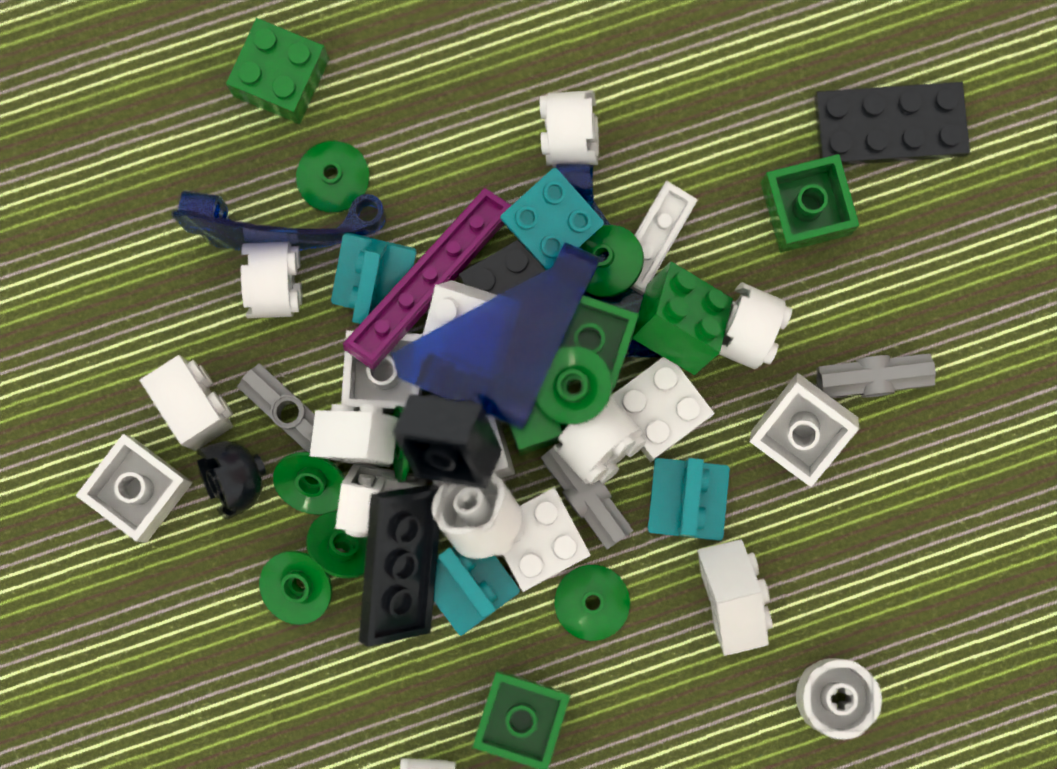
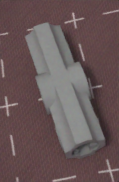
M931 354L908 355L890 358V355H879L861 358L853 363L817 367L816 380L817 387L831 398H844L861 395L862 398L894 394L895 391L932 387L935 385L936 370Z
M260 363L245 374L237 388L306 452L310 453L315 414ZM289 404L297 405L299 409L297 419L291 423H284L281 419L283 408Z
M554 447L541 456L543 464L562 487V493L581 519H585L606 550L633 532L628 521L610 499L612 495L604 483L602 484L598 480L592 485L590 483L585 484L554 450Z

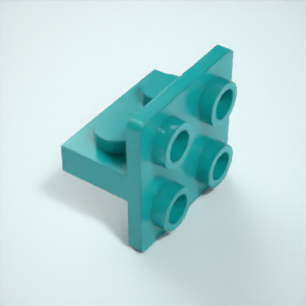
M557 168L551 169L500 216L501 221L547 272L554 271L604 225V221Z
M346 232L342 237L331 303L354 309L352 322L361 324L414 266L417 250Z
M656 458L653 468L648 532L716 541L722 540L724 536L729 466L704 463V459L688 458L685 461Z
M449 547L438 556L433 601L460 636L464 635L520 592L517 584L495 555L480 559L469 558L459 554L454 547Z

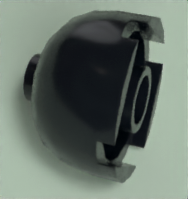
M231 441L211 444L197 450L196 454L204 457L197 460V465L210 499L216 497L223 505L217 508L219 514L224 519H230L253 507L262 491L261 476L266 475V469L261 457L258 454L252 456L245 446Z

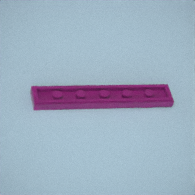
M484 188L343 342L344 350L374 370L430 308L435 285L450 280L454 281L459 273L467 267L501 229L504 223L501 221L500 216L511 204Z

